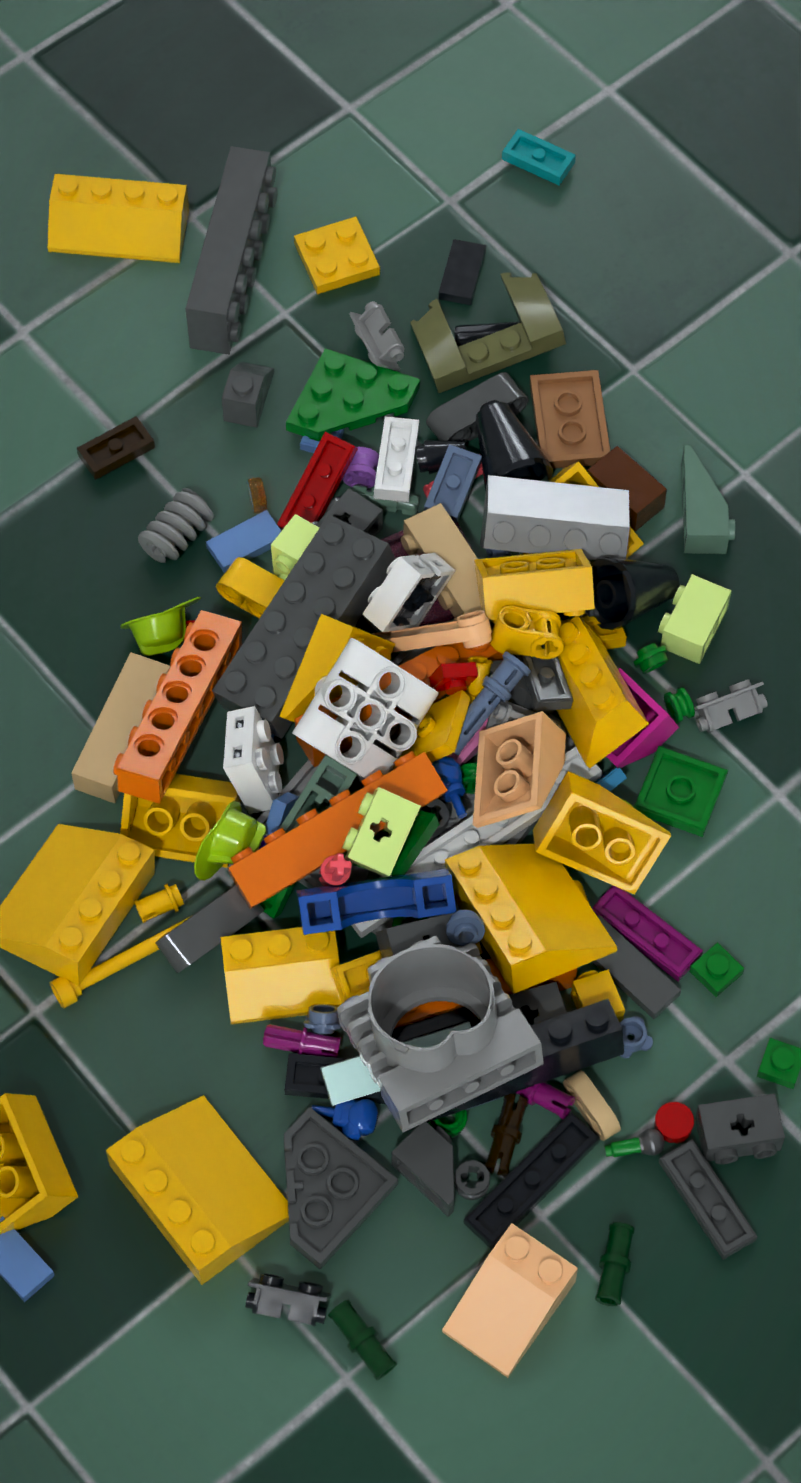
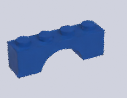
M448 869L350 882L338 886L330 885L296 890L303 935L341 930L356 923L392 917L423 918L456 912L452 875Z

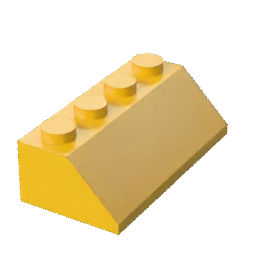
M54 174L49 199L48 252L180 263L189 214L187 185Z
M575 616L567 623L561 625L558 631L564 645L558 659L574 701L571 709L557 710L583 761L590 769L649 725L601 639L580 616Z

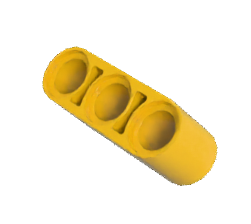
M238 557L223 574L215 587L224 599L260 619L285 580L245 558Z

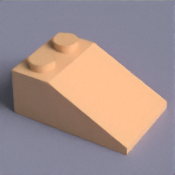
M543 711L479 731L473 825L476 828L542 808L564 766L566 733Z
M511 1223L489 1253L443 1327L442 1332L508 1378L576 1283L578 1268Z

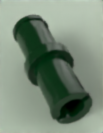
M613 1222V1224L609 1225L605 1254L600 1256L599 1267L602 1271L595 1300L606 1306L621 1304L625 1274L630 1272L631 1261L628 1257L635 1229L629 1224Z
M349 1299L337 1305L328 1314L349 1341L347 1347L352 1353H358L376 1380L381 1379L397 1366V1363L393 1361L376 1338L377 1331L373 1326L368 1327L351 1305Z

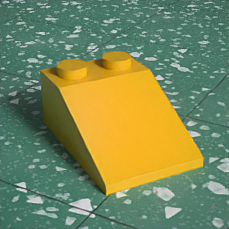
M321 614L279 717L295 722V718L305 713L315 696L317 682L329 674L351 637L389 661L395 643ZM342 672L339 673V676H341L342 678L351 682L355 686L358 685L357 681L353 680L346 674ZM340 685L335 686L329 694L330 700L342 695Z
M569 771L533 828L535 851L634 895L671 837V833L603 786Z

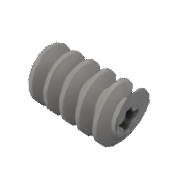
M183 488L181 492L175 494L173 501L166 504L164 511L157 514L155 521H151L148 524L147 530L139 534V544L155 561L165 563V557L177 560L179 553L176 548L183 551L188 548L187 541L184 538L194 541L197 537L194 529L203 531L206 526L202 519L212 521L214 514L205 500L196 492Z

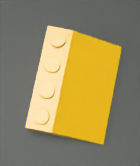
M58 824L0 905V948L59 977L67 978L68 981L79 986L133 907L134 901L139 898L154 876L155 849L123 834Z
M534 843L481 845L445 859V868L452 875L456 903L461 910L474 911L483 920L485 934L480 941L513 994L617 952L615 942L563 864L537 853Z
M204 1095L135 1128L106 1149L110 1167L201 1285L289 1221L287 1199Z

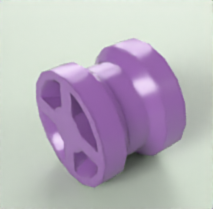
M357 447L358 450L343 477V481L350 487L357 484L371 488L375 486V469L378 466L379 455L370 448Z

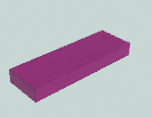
M612 885L592 907L597 916L600 915L640 953L678 982L690 970V966L702 956V949L625 890Z

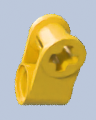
M517 606L503 607L498 614L491 633V646L502 654L507 651L512 655L531 656L540 659L556 658L562 653L564 647L558 632L561 628L560 616L550 610L541 611Z

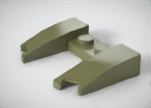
M511 273L500 274L520 323L475 341L457 346L438 299L433 300L428 305L430 310L419 321L412 320L410 322L438 393L566 344L561 324L537 273H532L531 277H512Z

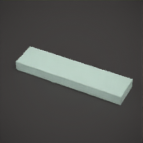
M465 1022L402 1043L421 1048L432 1047L445 1040L451 1030H467L471 1028L470 1022ZM360 1055L320 1067L332 1106L380 1091L378 1084L373 1081L369 1069L361 1061Z

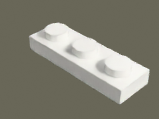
M385 416L374 486V499L409 502L419 420Z

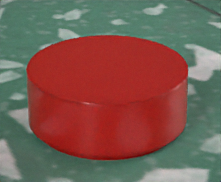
M668 1102L658 1109L654 1126L663 1135L664 1141L680 1143L691 1135L694 1126V1116L686 1105L680 1102Z

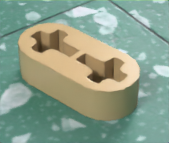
M580 1070L563 1081L567 1094L575 1097L574 1105L594 1133L600 1137V1140L605 1141L621 1131L616 1115L583 1071Z

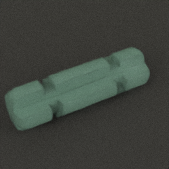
M357 484L352 488L353 491L384 511L397 513L398 510H402V514L411 516L416 515L418 511L419 497L417 495L410 494L409 502L374 499V488L371 491L367 490L368 486Z

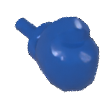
M447 756L432 762L448 790L444 794L445 801H452L458 818L466 817L467 813L461 801V797L465 794V789L462 784L460 765L455 759Z
M370 1099L350 1100L337 1104L335 1108L312 1105V1109L320 1116L333 1117V1126L342 1127V1134L348 1139L359 1140L361 1136H367L375 1130L378 1120V1108L375 1102Z

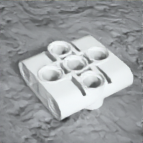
M351 637L329 674L317 682L315 696L292 734L363 778H367L381 770L383 775L391 772L394 767L393 762L399 759L402 752L411 748L415 743L417 728L439 692ZM342 672L346 674L353 680L357 681L358 685L355 686L351 682L342 678L341 676H339V673ZM390 672L391 683L386 689L381 690L379 686L380 678L385 673ZM340 685L342 688L341 698L331 703L329 694L335 686ZM370 704L372 707L371 716L368 720L361 722L360 711L364 706ZM321 705L338 716L335 720L320 711L318 707ZM395 707L412 716L411 721L394 710ZM400 723V736L395 740H391V728ZM351 736L352 746L350 750L346 753H341V741ZM377 740L392 750L391 754L373 744L374 741Z

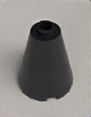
M496 400L483 404L480 411L476 414L480 455H482L481 463L485 491L488 475L539 481L547 476L549 481L553 474L549 460L508 404Z
M609 557L597 559L590 563L593 574L595 609L585 611L589 617L594 616L601 623L598 626L602 629L614 630L624 627L674 598L679 587L678 575L674 568L667 564Z

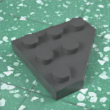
M309 1107L284 1133L290 1245L321 1269L396 1188L398 1179Z

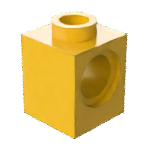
M609 969L599 973L596 970L587 971L573 981L571 997L576 1010L609 999L619 1023L624 1020L625 1008Z

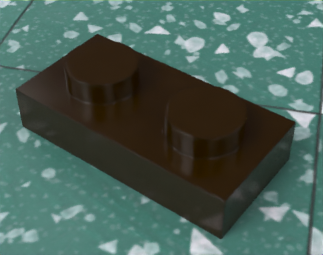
M135 416L77 447V453L96 480L154 449L155 443L138 417Z

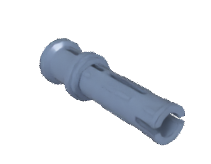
M507 651L502 655L504 660L492 675L484 677L482 680L484 688L468 707L454 752L458 756L501 701L504 703L506 700L509 701L512 697L510 692L523 676H529L531 670L523 662Z

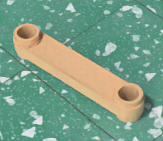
M482 610L463 614L456 618L457 621L371 633L395 643L392 653L463 642L464 648H473L492 641L490 622L485 615V611Z

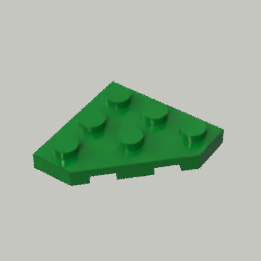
M325 348L286 421V431L320 441L325 432L331 434V432L347 427L351 431L376 423V418L391 413L394 416L407 413L420 389V379Z

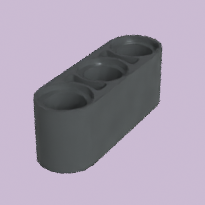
M500 373L436 408L428 416L426 424L439 441H465L466 444L478 437L476 414L480 411L483 404L493 400L508 404L514 414L517 415L526 407L528 398L508 373Z
M235 884L155 943L176 973H179L220 944V937L231 936L261 914L264 909L261 904L250 909Z

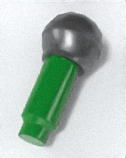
M647 1129L638 1137L611 1142L610 1145H605L604 1147L606 1157H620L640 1152L655 1156L661 1153L665 1141L663 1135L658 1130Z

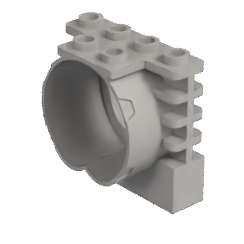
M433 936L427 940L418 941L411 945L410 948L391 957H384L367 969L370 982L369 991L362 995L348 998L337 1008L342 1029L347 1032L351 1044L359 1052L361 1061L369 1069L373 1081L378 1084L381 1096L402 1132L408 1131L544 1064L542 1045L539 1038L520 1009L515 1010L511 998L502 990L500 981L491 973L489 964L486 960L482 959L475 943L455 948L450 945L441 944L439 938ZM448 1001L457 1003L472 1011L480 1020V1023L473 1028L461 1031L451 1030L445 1040L432 1047H415L392 1038L398 1021L411 1009L428 1002Z

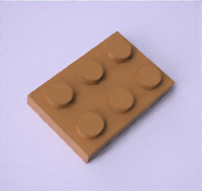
M598 370L530 375V390L538 447L549 460L552 469L565 468L578 461L582 466H592L610 452Z

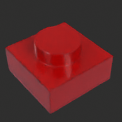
M476 662L440 664L429 677L430 687L436 691H445L448 695H452L460 690L466 691L467 687L478 677Z

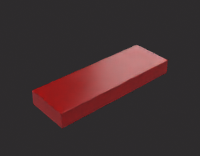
M325 432L277 525L284 529L295 514L310 523L314 521L319 522L358 448Z

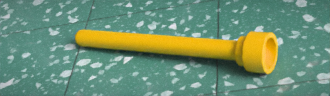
M188 918L91 968L79 986L64 977H58L50 981V987L60 1006L64 1009L78 1001L77 997L82 995V990L160 950L155 942Z

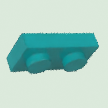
M517 129L502 151V160L559 186L575 164L576 158L575 154L520 129Z

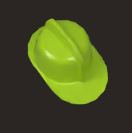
M201 597L191 599L161 613L125 622L121 625V629L131 630L144 656L172 651L184 639L186 631L185 608L201 600Z
M233 801L227 806L221 818L201 843L194 864V872L197 879L205 881L211 878L223 864H233L230 858L248 847L253 852L259 849L266 834V826L256 821L253 817L242 813V807L239 802Z

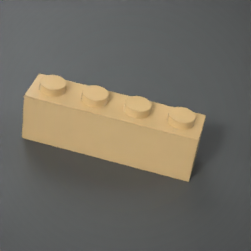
M440 503L404 520L401 542L408 555L420 556L421 554L436 553L455 570L438 596V601L442 608L451 611L455 617L454 621H457L456 618L463 614L480 611L481 605L474 560L478 558L443 505ZM489 620L491 630L493 631L495 623H492L491 620Z
M130 652L71 773L75 790L116 803L121 793L118 791L117 775L113 773L116 758L120 753H125L132 728L134 726L139 727L145 704L149 699H154L159 678L163 673H168L170 665Z

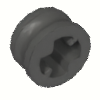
M474 1160L460 1164L456 1169L454 1181L458 1194L464 1199L478 1200L487 1193L490 1185V1175L486 1166ZM473 1172L477 1173V1179L482 1178L483 1181L477 1182L476 1188H468L467 1181L462 1183L461 1179H467L469 1173Z

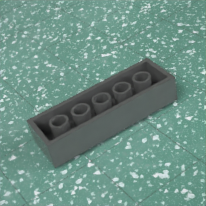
M230 147L185 308L191 349L230 355L233 342L239 341L241 334L240 314L245 315L247 312L249 296L246 294L247 288H253L256 276V268L253 267L254 262L261 259L263 251L261 236L262 233H268L270 225L268 210L269 207H275L277 199V188L273 187L276 167L271 166L270 152Z
M329 514L213 688L212 692L222 708L227 711L255 706L262 720L266 719L268 721L271 734L282 739L293 722L279 716L320 615L329 616L354 627L357 625L369 604L368 598L370 594L382 585L388 575L386 573L387 568L395 560L389 543Z

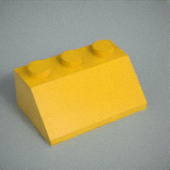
M582 549L474 560L481 610L485 611L486 617L492 623L496 622L500 610L506 606H517L541 611L550 610L555 613H563L565 616H580L585 614V610L595 609L592 566Z
M175 774L160 804L124 793L120 834L155 849L156 857L195 863L201 843L221 818L227 806L233 801L239 802L241 805V799L231 782ZM229 864L222 865V867L228 868Z
M297 927L220 937L231 1025L308 1015L309 1007L312 1005L326 1004L339 1007L342 1004L330 968L340 965L335 930L303 935L302 928Z
M4 1093L0 1096V1218L2 1216L5 1218V1220L0 1222V1235L12 1229L19 1230L49 1219L78 1198L76 1189L35 1095Z

